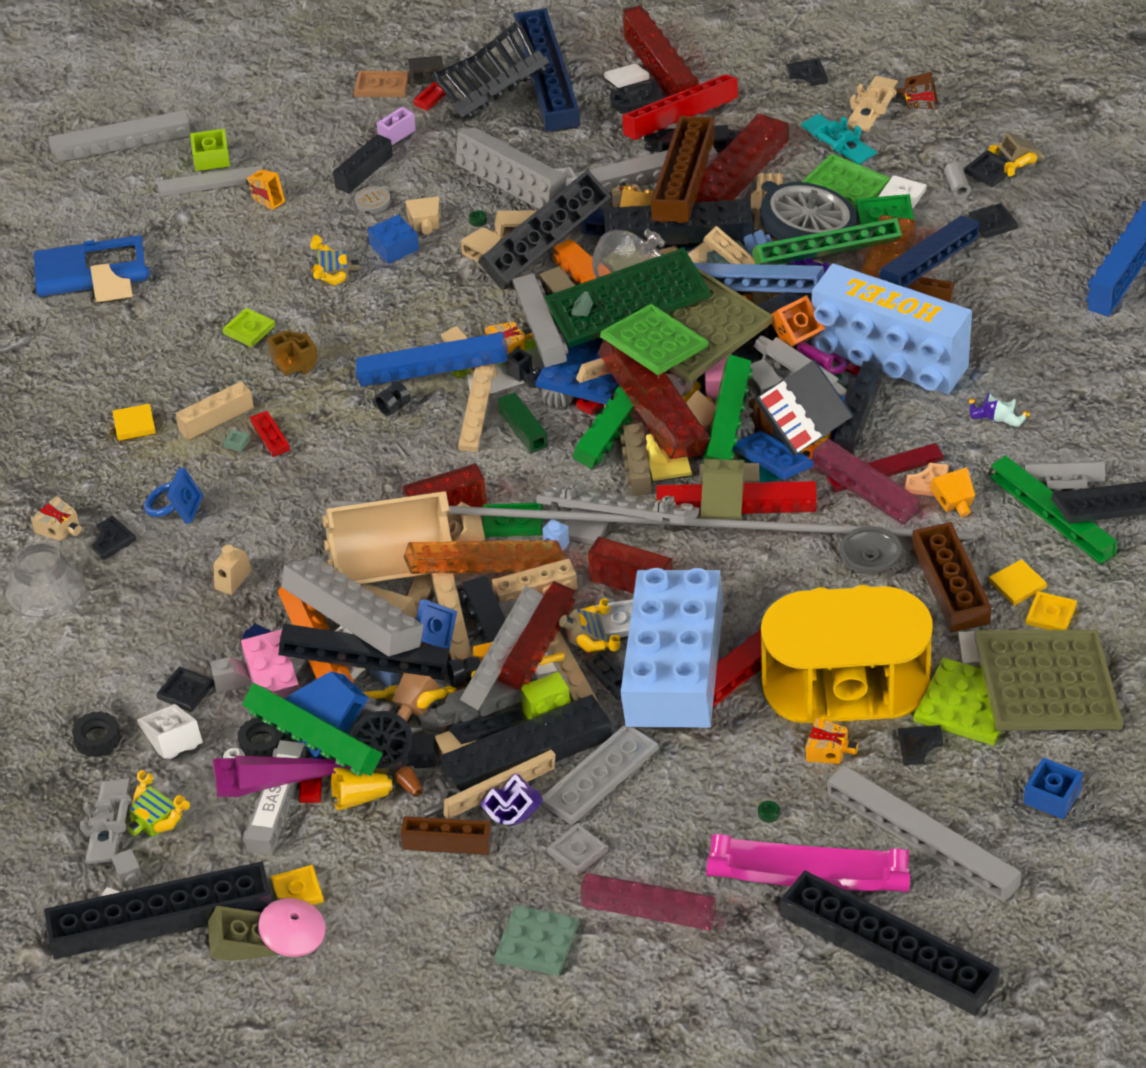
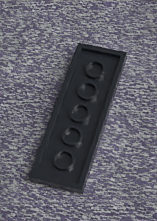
M1146 481L1054 492L1051 500L1068 523L1146 514Z

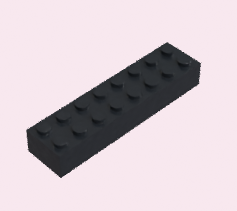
M587 169L482 255L478 263L502 290L513 281L512 279L519 276L606 204L612 196Z
M750 199L694 203L689 222L684 223L652 221L651 205L604 208L606 249L623 248L628 245L642 247L703 243L704 237L715 226L734 241L744 240L745 236L753 234Z
M592 694L440 755V772L450 788H456L462 792L549 750L556 754L555 762L604 743L612 736L611 721Z

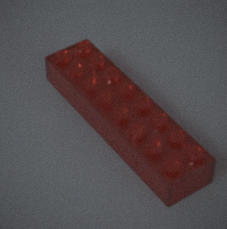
M642 5L622 10L624 39L653 79H656L659 87L667 97L699 85L697 76L692 74L690 67L686 66L683 58L677 54L676 48L671 46L669 39L665 38L662 30L656 26L655 20L650 18L648 11H645Z
M758 113L705 169L695 203L735 200L789 141V123Z
M603 340L598 351L599 356L668 457L675 459L703 455L710 436L666 373L655 374L606 340Z

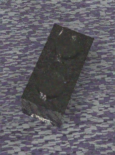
M442 55L408 59L411 85L433 83L435 81L432 79L431 74L444 69Z

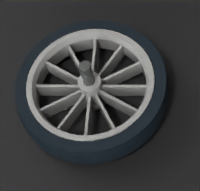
M805 182L783 183L771 188L765 194L760 210V220L764 228L778 240L856 226L857 221L856 211L846 198L829 188Z

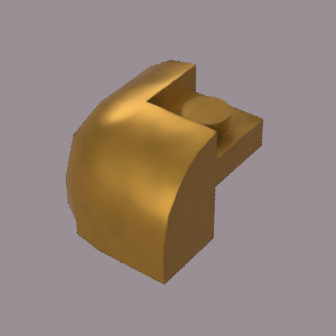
M287 330L267 337L272 361L278 371L281 370L284 376L297 371L304 375L315 366L318 357L317 346L305 332L301 334Z

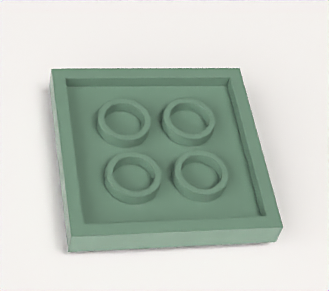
M515 905L496 951L495 962L560 976L579 926V918Z

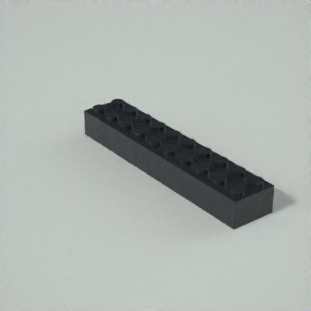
M261 861L45 908L44 912L52 955L54 959L208 926V920L217 906L262 913L272 901L264 863Z
M806 870L801 873L780 899L781 917L974 1016L978 1014L999 985V967Z

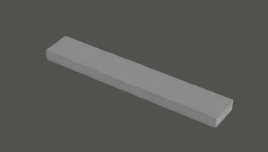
M261 165L157 181L159 197L246 184L249 176L261 169L263 170Z

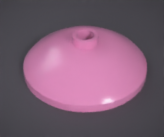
M296 898L279 899L269 904L263 910L258 925L260 937L267 947L278 954L289 957H300L315 951L321 945L326 930L324 918L319 910L312 904Z

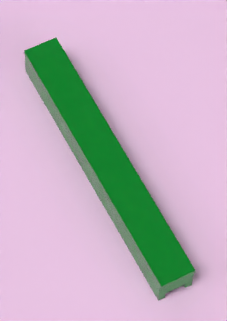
M1004 455L1003 458L991 464V468L995 470L994 474L991 475V479L1099 564L1116 556L1117 541L1092 521L1068 523L1051 500L1054 492L1009 457Z

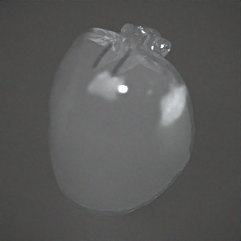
M646 229L643 234L648 238L647 242L628 231L613 230L605 233L598 241L593 255L592 266L595 277L598 278L663 255L656 246L662 247L665 244V240L661 238V235L649 229Z

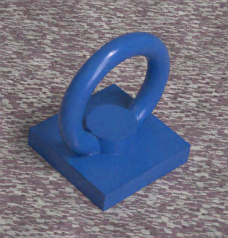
M180 468L173 482L165 483L149 494L145 501L144 509L152 517H162L176 510L185 524L192 523L203 494L185 468ZM168 491L167 498L171 504L161 509H153L152 505L155 499Z
M425 599L420 600L415 620L423 624L421 643L448 648L450 651L457 611Z

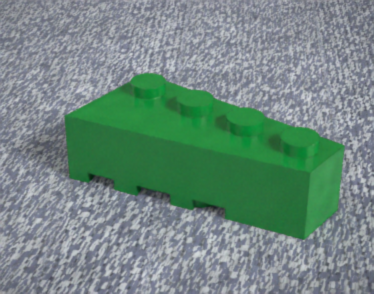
M618 387L613 400H608L602 414H598L592 427L588 428L576 445L572 458L590 469H593L596 464L599 465L605 457V452L609 453L615 444L614 441L620 440V433H624L623 425L632 424L634 420L632 415L638 397Z

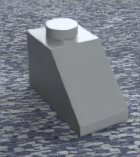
M232 657L210 661L217 693L252 685L246 663Z

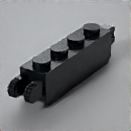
M715 125L716 137L713 147L717 153L727 152L730 150L729 145L742 142V130L728 129V125ZM676 128L657 130L658 133L645 135L644 141L647 143L644 145V149L646 151H667Z

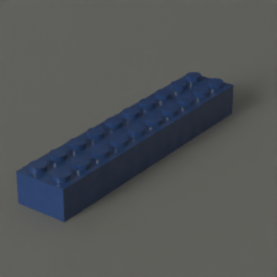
M547 8L513 13L514 22L519 20L535 52L539 50L543 57L546 56L549 60L548 69L540 74L538 72L535 73L530 80L546 132L580 126L579 107ZM516 30L521 51L525 58H527L529 54Z

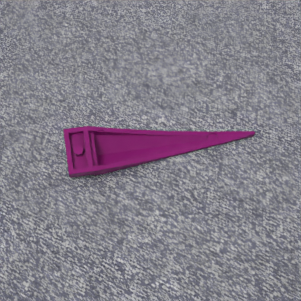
M235 755V758H213L212 762L217 797H240L285 784L329 776L332 773H336L333 770L334 768L345 767L335 763L336 760L239 755Z

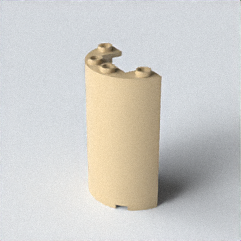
M446 491L327 508L326 515L322 516L323 526L326 528L327 540H324L325 552H329L330 557L327 560V564L361 585L431 574L430 564L451 562L452 571L460 570L457 549L453 550L447 515L450 510Z

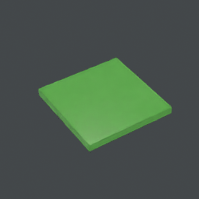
M831 153L802 182L820 185L839 193L852 204L857 215L855 200L878 197L891 178Z
M653 304L602 330L600 335L601 338L657 375L707 348L709 341Z

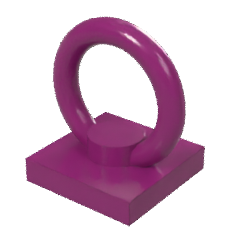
M804 342L798 343V352L812 361L815 360L819 366L829 373L840 374L846 370L847 363L834 352L827 354ZM832 361L838 363L839 366L831 367Z

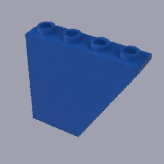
M330 671L288 695L285 699L347 733L369 697L346 675ZM305 746L310 751V756L314 759H329L320 754L322 750L319 748L315 751Z

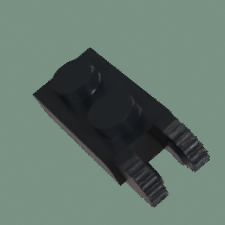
M601 652L585 660L586 666L608 691L610 690L612 696L616 700L622 699L621 691L617 686L620 684L622 686L623 673L604 652Z

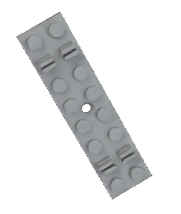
M576 482L572 483L570 487L565 488L562 485H552L551 488L545 489L544 492L538 494L536 503L552 505L553 502H557L558 506L629 515L656 521H663L664 518L670 519L669 523L683 525L698 517L700 509L688 503L676 505L674 496H665L662 500L655 502L653 498L641 500L633 495L621 497L617 493L600 494L598 490L586 492L582 488V483Z

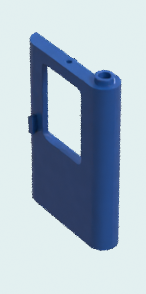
M142 235L96 242L90 240L84 241L83 244L34 251L35 283L38 297L94 289L91 268L86 267L85 253L135 245L137 259L130 262L110 264L111 271L118 277L130 279V283L147 281V277H150L149 266H145Z

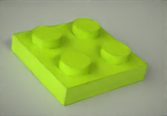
M245 308L222 329L224 335L253 347L275 327V321Z

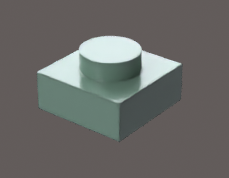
M232 429L224 440V447L242 452L250 441V435Z

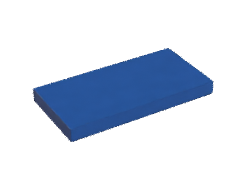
M761 430L738 440L736 446L732 448L735 452L754 463H759V466L783 480L813 467L812 459L800 452L793 456L784 443Z

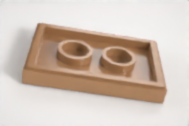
M358 71L354 97H406L410 77L409 71Z

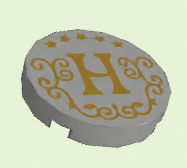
M379 186L363 188L355 196L357 209L364 213L365 211H370L371 214L382 212L389 207L391 202L389 191Z

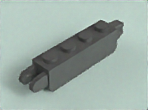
M515 670L498 675L479 710L460 700L466 688L447 695L446 703L436 708L438 717L436 716L435 723L440 727H445L450 724L478 719L520 703V686L536 681L538 678L533 673L521 676Z

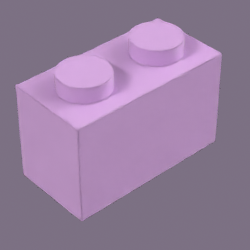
M400 107L377 122L378 134L391 139L392 145L416 130L414 113L404 107Z

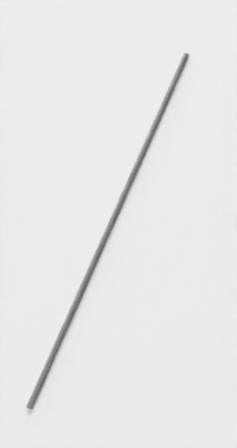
M332 500L331 508L369 502ZM449 506L450 511L448 513L848 534L854 529L863 527L695 518L683 525L669 523L670 519L664 518L663 521H656L622 514ZM884 528L895 536L912 537L913 530H916ZM956 531L959 539L974 540L975 532Z

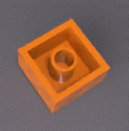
M807 295L771 314L774 316L772 326L778 337L791 347L816 336L825 329L824 325L815 319V309Z

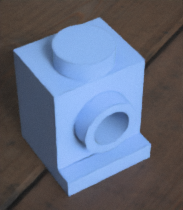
M551 519L542 528L544 543L541 546L543 549L559 555L569 544L568 526Z

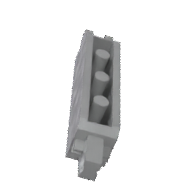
M760 336L754 344V347L763 354L762 359L774 368L775 373L783 378L792 375L812 361L777 337L772 341L764 336ZM820 366L838 394L845 396L846 388L837 383L838 378Z

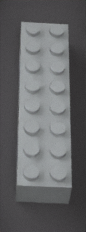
M475 127L458 131L456 164L532 206L540 209L566 187V175Z
M313 556L309 557V559L294 561L284 565L282 588L382 653L392 656L420 647L423 624L415 620L414 617L402 612L401 609L394 607L387 600L375 595L374 592L367 590L360 583L337 571L333 566L326 564L320 558Z

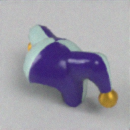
M988 393L983 406L979 408L975 406V398L971 397L968 400L970 417L974 420L989 419L995 423L1004 422L1011 426L1019 427L1026 418L1030 417L1028 410L1023 411L1019 417L1014 414L1016 399H1013L1012 402H1003L995 399Z

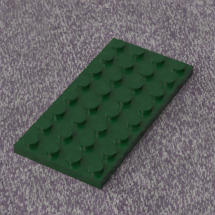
M683 247L544 297V300L568 347L571 348L599 338L602 330L650 304H653L667 314L711 298V292ZM587 291L593 302L589 315H572V309L576 300Z

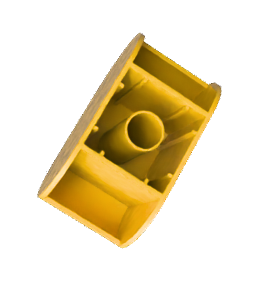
M859 585L846 589L818 587L811 591L794 592L778 599L768 608L761 624L762 689L767 703L778 715L797 723H814L816 718L829 722L891 719L913 713L917 710L930 684L933 625L929 610L921 600L911 593L887 586L870 587L868 585Z

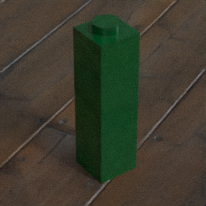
M515 392L498 398L500 415L531 454L548 447L547 432Z

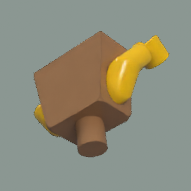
M404 673L398 687L395 689L392 702L399 708L397 715L407 722L411 714L424 715L435 700L444 699L448 694L458 690L452 686H446L443 689L430 676Z

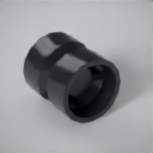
M395 382L387 390L377 394L374 400L380 412L385 416H390L398 411L399 408L410 403L411 397L407 388L402 383Z
M478 656L465 658L464 662L460 659L447 662L448 678L453 688L465 686L466 682L469 683L471 681L472 672L476 671L481 663Z

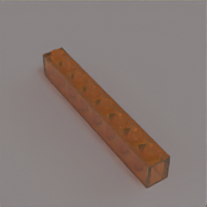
M558 540L408 542L404 554V560L411 574L521 572L565 559V554Z

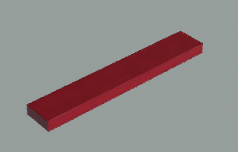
M933 443L827 475V481L834 493L923 467L929 463L943 461L944 455L937 444Z

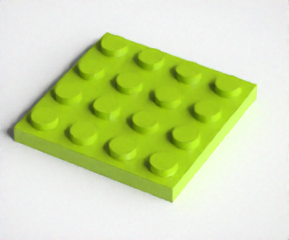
M943 657L914 714L913 721L927 726L940 725L941 730L994 746L1001 730H996L982 669Z

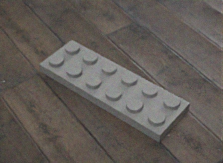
M622 726L542 796L543 802L541 805L570 825H573L658 750V743L633 727Z

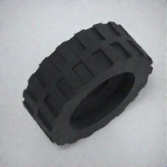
M94 711L83 715L73 725L74 743L76 749L83 755L85 754L89 757L104 756L107 753H111L120 743L119 725L115 717L111 716L110 713ZM101 728L107 731V734L100 739L90 740L86 737V734L94 729Z
M259 716V718L254 717L244 722L245 724L241 725L238 731L239 748L244 752L245 756L273 757V751L275 748H278L280 740L285 741L284 733L276 729L278 725L274 724L271 726L263 722L262 716ZM265 733L272 736V740L266 744L255 745L251 742L252 737L258 734Z

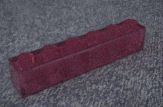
M827 439L813 450V466L900 524L905 525L919 513L920 498L878 472L854 454L843 449L837 443Z
M590 873L585 874L580 888L582 907L710 931L716 916L715 896Z

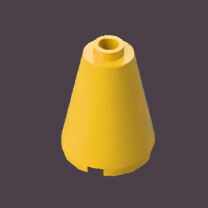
M339 767L333 769L336 773H332L331 776L332 797L337 798L338 803H334V806L338 811L388 796L389 791H392L391 778H388L386 774L373 773L372 776L363 773L362 776L351 772L350 769Z

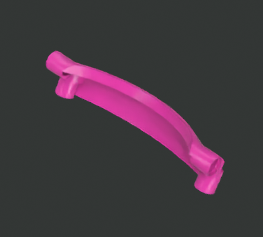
M712 834L706 876L792 886L801 873L806 870L843 890L909 892V850L889 849V851L812 847L732 839L729 835Z

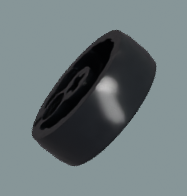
M375 711L363 716L354 725L350 734L383 753L373 773L386 774L387 776L395 774L408 764L414 751V738L410 726L401 716L393 712ZM380 724V731H377L374 725ZM384 724H390L386 731H384ZM394 727L399 728L395 732L391 733ZM371 728L374 734L366 731V729ZM404 734V736L407 737V738H406V739H403V738L398 737V736ZM363 735V736H365V737H367V738H369V739H359V738ZM399 744L403 746L402 749L392 750L394 745ZM387 755L391 762L383 764V756Z

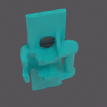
M816 114L801 123V127L813 134L816 139L819 138L820 142H826L839 155H845L858 165L877 154L876 150L859 140L861 127L856 125L855 131H851L847 128L848 119L844 116L841 118V123L835 120L831 122L822 115Z

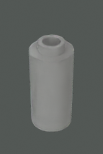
M958 162L949 163L945 167L944 172L952 192L956 198H965L970 194L971 188L963 168Z

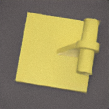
M649 434L646 436L648 463L653 481L692 475L684 446L660 449L654 440V435Z

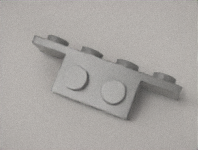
M1104 461L1025 464V471L1041 483H1045L1046 487L1051 491H1062V489L1078 490L1087 488V482L1105 481Z

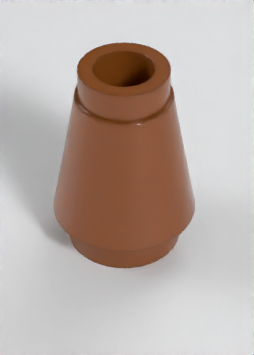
M404 766L395 773L396 783L413 797H418L423 793L424 789L412 768Z

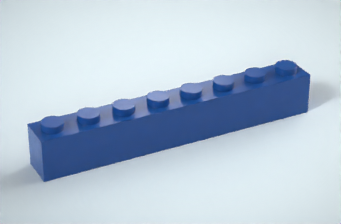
M503 332L365 356L357 358L355 374L360 386L363 387L507 362L508 345Z

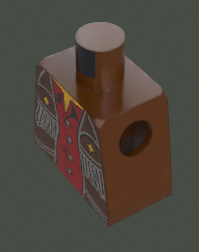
M933 72L907 77L904 88L896 89V99L906 98L907 107L936 109L938 98Z

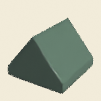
M587 291L576 300L572 309V315H589L593 302Z

